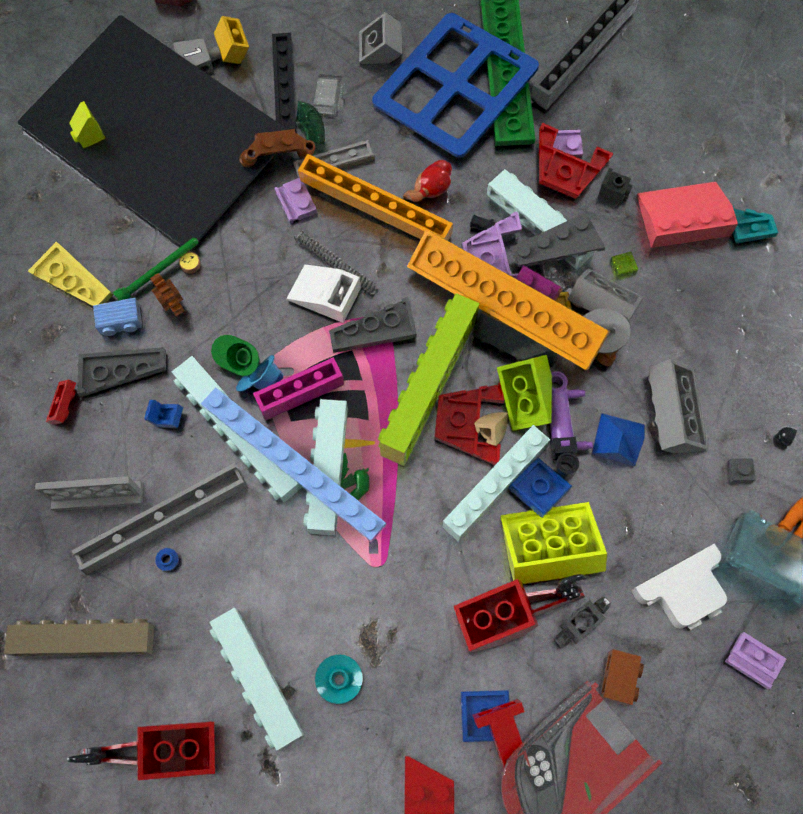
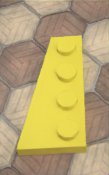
M55 242L28 270L32 275L91 306L106 303L114 295L58 242Z

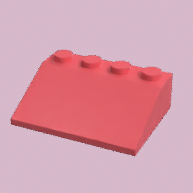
M717 182L637 193L651 248L728 237L732 235L738 225L733 206Z

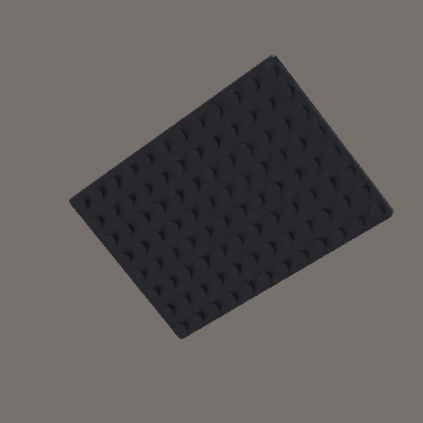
M119 15L18 120L20 127L181 246L192 238L198 239L199 242L276 155L258 156L256 163L252 167H244L240 163L239 158L241 153L248 149L255 141V134L288 130L122 15ZM83 101L95 117L105 136V139L86 148H83L80 142L76 143L70 134L73 129L69 123L79 104Z

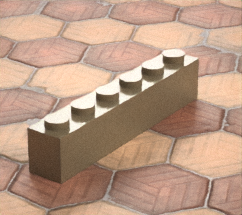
M111 619L110 623H101V620H86V624H78L77 620H63V624H54L55 621L41 620L40 624L31 625V621H17L16 625H7L4 654L10 656L153 654L154 625L147 623V619H133V623H124L122 619Z

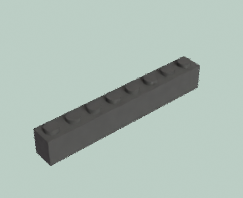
M610 0L533 85L531 100L547 110L633 14L638 0Z

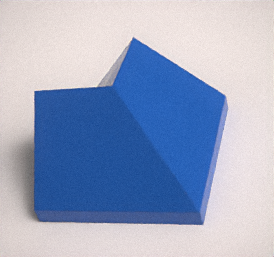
M601 413L591 455L635 466L645 439V425Z

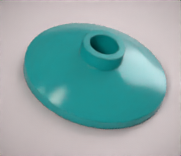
M341 654L330 656L323 660L317 668L315 674L316 689L320 696L330 703H347L357 696L362 687L363 675L361 668L349 656ZM338 675L344 677L342 684H336L335 678Z

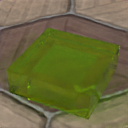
M631 251L611 257V263L617 278L638 271Z

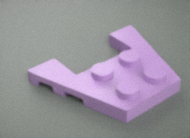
M518 212L512 213L509 217L500 220L489 229L483 230L466 240L461 245L462 249L516 278L519 273L511 274L502 236L521 232L522 227Z

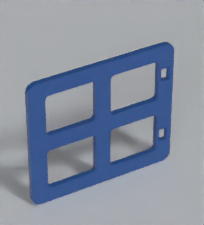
M448 13L376 92L372 102L382 112L455 157L461 158L470 151L539 69V63L531 56L457 14ZM464 26H466L467 28L471 29V32L467 33L462 29ZM450 31H455L478 44L477 48L455 72H450L427 58ZM511 53L517 55L519 59L515 60L511 58ZM491 54H495L520 68L496 97L490 96L467 82ZM416 70L443 84L441 89L419 113H414L391 99ZM457 94L484 109V112L460 139L453 137L432 124V121Z

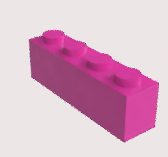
M333 357L253 393L266 421L343 386L344 380Z

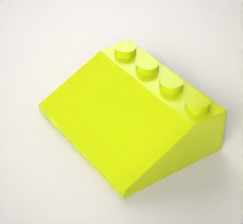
M589 502L553 507L543 518L533 510L500 515L513 581L519 579L522 581V584L566 578L577 574L586 575L606 571L607 551Z

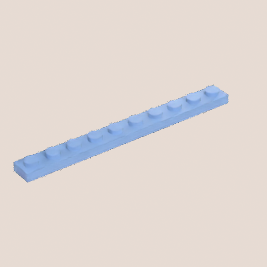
M216 387L203 400L201 405L370 542L386 526V522Z

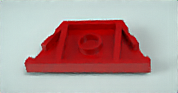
M405 756V814H454V781L417 760Z

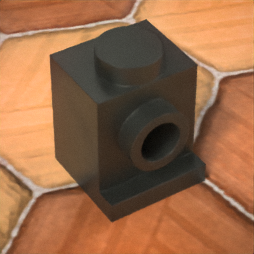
M609 168L601 185L599 195L622 203L624 196L628 197L633 187L630 184L631 178L613 172V169Z

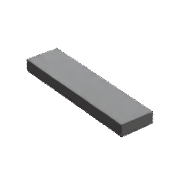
M369 140L314 155V157L339 169L375 160ZM305 158L293 161L298 178H300L298 169Z

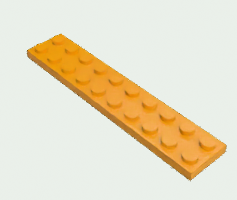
M427 229L407 265L411 270L451 293H457L480 303L479 309L585 370L589 369L610 333L604 327Z

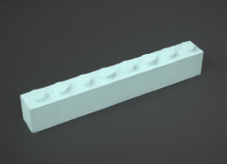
M193 356L172 371L176 378L173 380L175 385L181 391L185 389L188 392V395H186L188 400L194 406L198 404L202 408L199 411L207 421L211 419L215 423L213 426L215 431L220 436L225 435L229 439L226 443L234 452L238 450L242 454V457H240L242 462L248 468L252 466L256 470L254 473L255 477L261 484L266 482L269 485L270 489L268 491L275 500L280 498L285 503L303 488L201 405L215 387L226 396L227 394Z

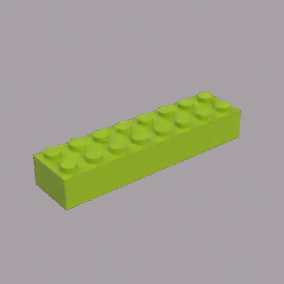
M457 293L453 300L449 299L444 309L446 313L444 317H439L435 326L437 331L435 335H430L426 343L428 348L425 354H420L417 361L418 368L416 372L412 371L407 383L409 386L407 390L401 391L397 401L399 405L396 410L392 409L388 417L390 423L387 429L383 428L379 434L378 440L380 442L378 447L382 457L405 466L477 322L480 303Z

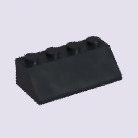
M484 311L480 313L471 334L478 341L495 346L499 352L513 355L519 362L547 355L551 370L559 357V354Z

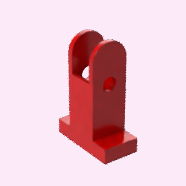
M518 699L473 714L474 722L478 729L489 725L503 771L507 763L506 759H509L513 752L522 744L514 716L525 711L522 702ZM523 747L519 755L520 757H522L523 764L525 757L526 763L530 767L525 749Z

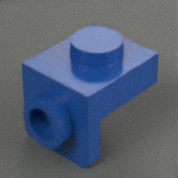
M149 400L144 419L157 427L178 428L183 407L179 404H161L156 400Z

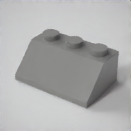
M588 268L578 278L568 300L572 301V304L580 309L585 308L592 311L606 308L617 311L629 323L644 297Z

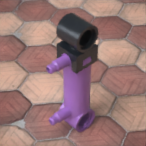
M559 371L551 372L552 383H558L560 388L552 387V423H550L552 459H557L554 471L563 479L568 480L574 477L579 467V460L576 457L578 450L592 449L593 442H576V437L573 436L568 399L584 397L585 390H567V377ZM561 463H569L572 469H563Z

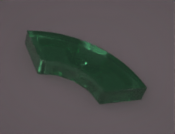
M298 101L296 121L304 126L306 140H311L316 144H325V128L319 112L313 105Z

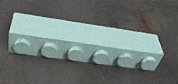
M505 169L488 184L487 196L510 215L518 212L520 223L535 236L567 221L559 211H555L550 207L545 199L539 198L529 186L522 184L514 174L509 173ZM594 251L580 256H568L564 260L578 270L594 254Z
M320 399V406L315 409V420H318V425L313 428V440L316 441L315 448L311 449L310 460L314 462L313 465L341 487L348 413L347 401ZM307 491L306 505H309V512L304 514V527H307L309 534L336 536L338 515Z
M533 425L443 520L442 528L460 542L508 490L509 485L548 447L550 439Z
M234 607L210 621L212 629L209 631L215 642L220 641L223 647L220 652L225 662H231L234 668L231 671L237 684L241 683L245 691L242 695L248 705H253L256 711L253 716L259 727L264 726L267 732L265 739L271 749L275 748L276 751H281L304 737L305 735L239 611Z

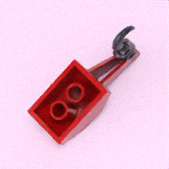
M577 574L564 578L557 583L558 588L529 593L525 592L522 581L516 579L454 605L453 607L469 652L497 647L523 637L539 626L536 616L584 598L585 595L581 585L576 581L584 580L585 575ZM559 597L563 598L533 610L530 605L531 603Z
M214 721L137 727V741L106 747L85 748L81 755L70 756L67 758V761L71 763H85L86 765L101 764V762L137 765V780L215 774ZM137 746V757L106 756V753L102 752Z

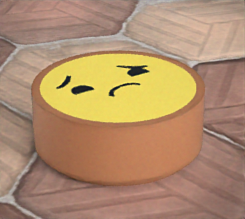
M187 252L179 259V265L185 273L192 274L200 269L201 261L196 253Z

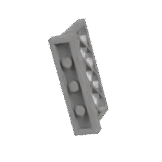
M129 476L42 482L35 485V490L51 501V509L53 511L143 505V483L141 481H133Z

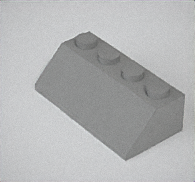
M672 359L648 367V380L652 388V402L655 406V422L658 426V441L661 449L671 453L707 451L708 444L694 368Z

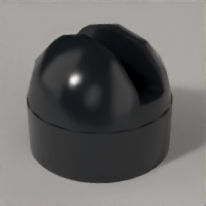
M790 427L782 428L778 432L779 441L790 446L797 430Z

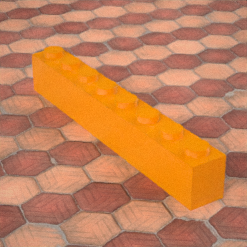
M307 154L298 169L301 182L419 239L422 238L426 229L449 241L453 233V223L314 156Z

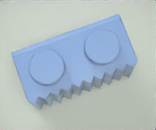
M136 298L93 305L95 327L100 335L113 336L117 332H134L138 328H142L140 305Z

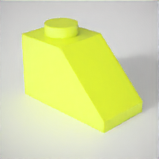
M81 102L69 122L73 129L70 134L76 143L80 142L82 147L86 148L105 139V136L85 102Z

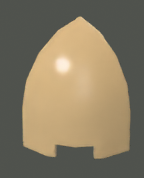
M498 412L482 416L475 422L477 433L480 432L487 439L486 442L488 444L496 446L505 435L508 413Z

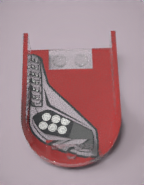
M586 681L548 715L510 756L505 765L501 780L503 804L507 814H607L654 772L662 762L646 752L596 691L599 685L595 681Z

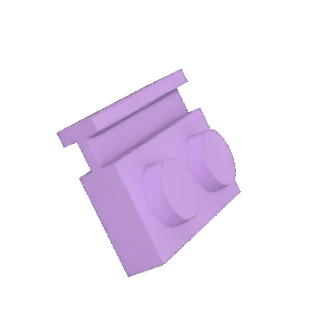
M559 130L553 147L582 159L581 130Z
M300 178L285 183L282 187L274 188L290 224L297 219L301 220L317 213L314 202L305 184L300 181Z
M742 632L725 662L766 689H771L772 683L777 678L786 658L747 633Z

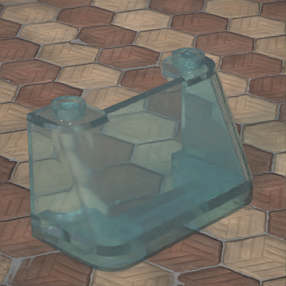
M749 510L748 513H741L719 563L728 568L732 565L739 568L738 570L741 572L746 571L786 591L789 596L796 595L794 601L803 605V538L762 519L763 516L755 511Z

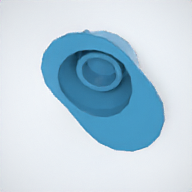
M274 355L267 357L251 375L244 376L238 382L236 390L241 392L251 386L261 390L281 381L284 375L273 362Z

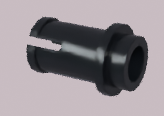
M473 215L470 227L483 231L494 226L497 222L494 219L488 220Z

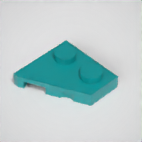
M734 209L738 222L733 231L736 243L777 236L778 230L773 215L757 213L751 209H746L745 211Z

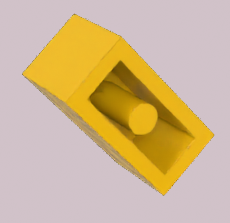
M222 16L214 31V35L223 62L241 64L249 49L242 25L237 18Z

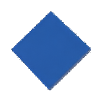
M538 457L509 485L508 489L543 518L564 497L572 485Z
M509 690L461 692L463 742L494 741L489 725L478 729L474 722L473 714L509 702Z

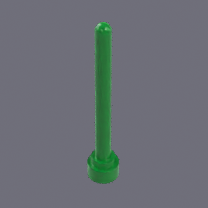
M190 239L128 287L118 288L112 293L118 300L130 299L132 297L131 294L149 282L151 277L161 273L198 245V239Z

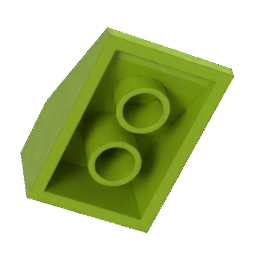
M547 355L497 367L512 431L529 428L533 425L540 426L552 423V374Z

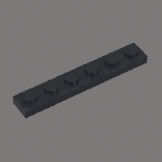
M291 32L272 34L276 122L288 130L295 129V133H297Z

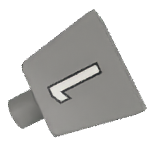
M203 39L173 43L177 54L207 74L214 71L211 61L222 58L218 46L207 49Z

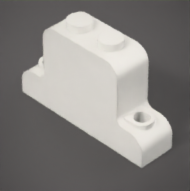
M714 543L635 587L631 592L641 604H648L649 606L658 601L674 627L682 629L688 626L692 630L702 624L700 619L706 615L711 619L722 613L720 608L727 602L725 592L711 572L719 567L718 563L721 560V553Z

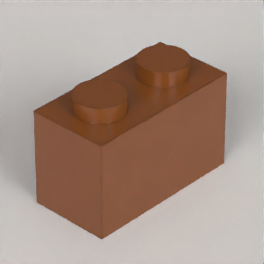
M614 649L609 651L600 694L603 700L624 706H631L633 702H637L639 696V688L636 687L637 679L641 678L644 664L640 663L641 656Z

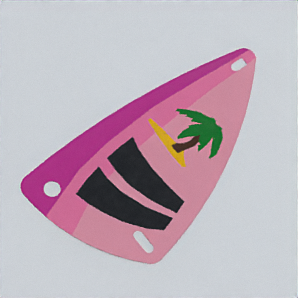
M360 317L345 320L344 323L337 322L315 330L292 342L274 355L273 362L278 368L294 369L292 375L283 376L282 380L334 357L343 375L344 385L273 417V421L280 439L310 463L314 464V462H311L310 456L311 449L315 448L316 441L313 440V428L318 425V420H315V409L320 406V399L347 401L348 413L341 487L348 493H351L356 488L355 471L359 469L366 471L369 475L370 488L358 501L386 522V526L375 538L378 541V554H369V540L339 516L337 519V532L370 566L379 567L386 562L388 556L396 497L398 463L381 456L380 448L378 447L380 442L378 437L383 428L387 429L390 423L388 417L392 409L396 410L398 407L397 376L393 342L333 353L329 330L352 320L356 321L363 318Z

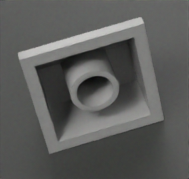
M384 12L359 31V63L389 64L402 55L401 22Z

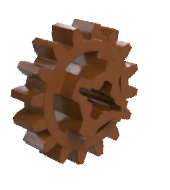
M159 273L150 278L155 286L151 291L164 310L171 309L176 317L183 313L185 310L179 302L184 299L171 280L167 279L165 281Z

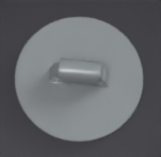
M602 308L592 310L584 315L587 319L610 331L598 353L615 352L621 349L629 340L630 325L621 313Z

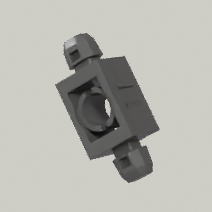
M605 597L598 599L594 604L589 600L581 608L577 609L574 614L572 613L560 625L565 631L562 630L556 636L555 641L558 645L565 647L572 640L577 644L585 636L589 635L592 630L594 631L606 619L603 614L610 608V602ZM589 615L591 617L588 620L587 628L581 626L578 629L575 628L578 624L577 619L579 616L587 617Z

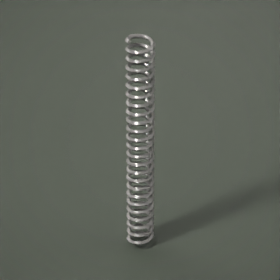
M304 231L299 232L297 238L294 235V239L297 242H300L304 247L316 253L317 256L319 255V258L328 262L335 269L341 267V270L359 276L360 284L364 283L361 288L369 292L370 295L378 291L377 288L371 293L376 283L373 284V281H370V279L366 280V276L360 275V272H357V269L354 270V267L350 268V265L347 266V262L341 261V258L335 256V253L332 254L331 251L328 252V249L325 250V246L319 245V242L310 238V235L307 236V233H304Z

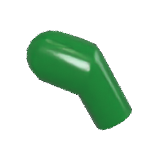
M361 469L355 471L356 488L349 493L357 500L363 497L370 488L369 475Z

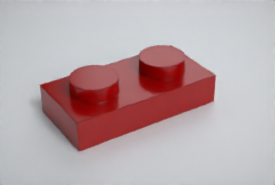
M68 379L58 383L46 419L47 423L55 425L63 423L67 419L69 414L68 406L76 392L74 389L76 382Z

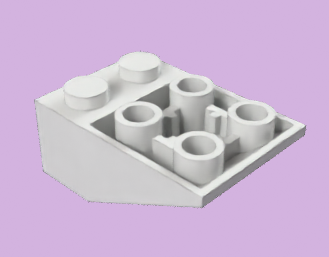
M304 265L287 300L344 323L361 289L360 277L341 269Z

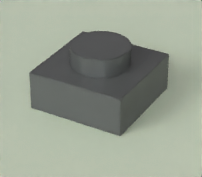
M753 458L730 459L728 461L731 483L754 482L756 480Z

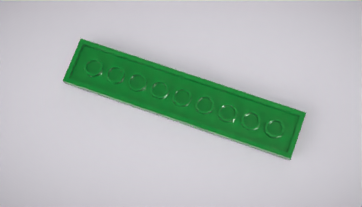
M480 0L483 30L525 53L519 0ZM511 53V58L515 60L519 59L517 55ZM491 54L486 59L490 96L496 97L520 68L495 54ZM529 82L494 121L495 146L535 144L536 138Z

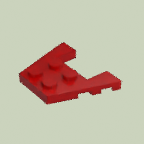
M542 123L539 128V183L577 199L610 160L613 153L597 146L590 163L554 148L553 144L559 130Z
M501 383L488 387L487 385L481 386L479 389L469 391L462 390L439 395L434 439L496 465L500 459L501 444L495 446L478 442L475 422L480 418L481 402L504 404Z

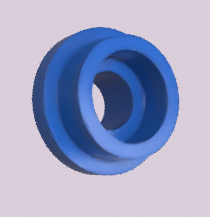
M164 548L157 553L155 562L162 571H171L178 565L179 556L175 550ZM167 555L170 556V561L164 563L163 558Z

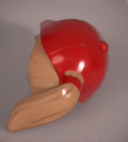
M438 160L428 166L417 177L414 190H407L403 195V199L419 202L424 197L437 198L442 195L451 184V164L445 160Z

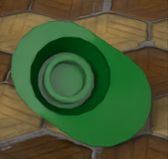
M222 335L215 339L212 344V357L216 364L241 376L251 375L257 369L260 361L259 354L256 348L249 342L236 336Z

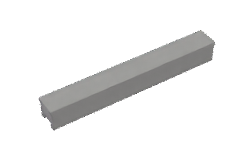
M233 463L71 550V552L77 559L80 571L88 575L248 488V485L239 469Z

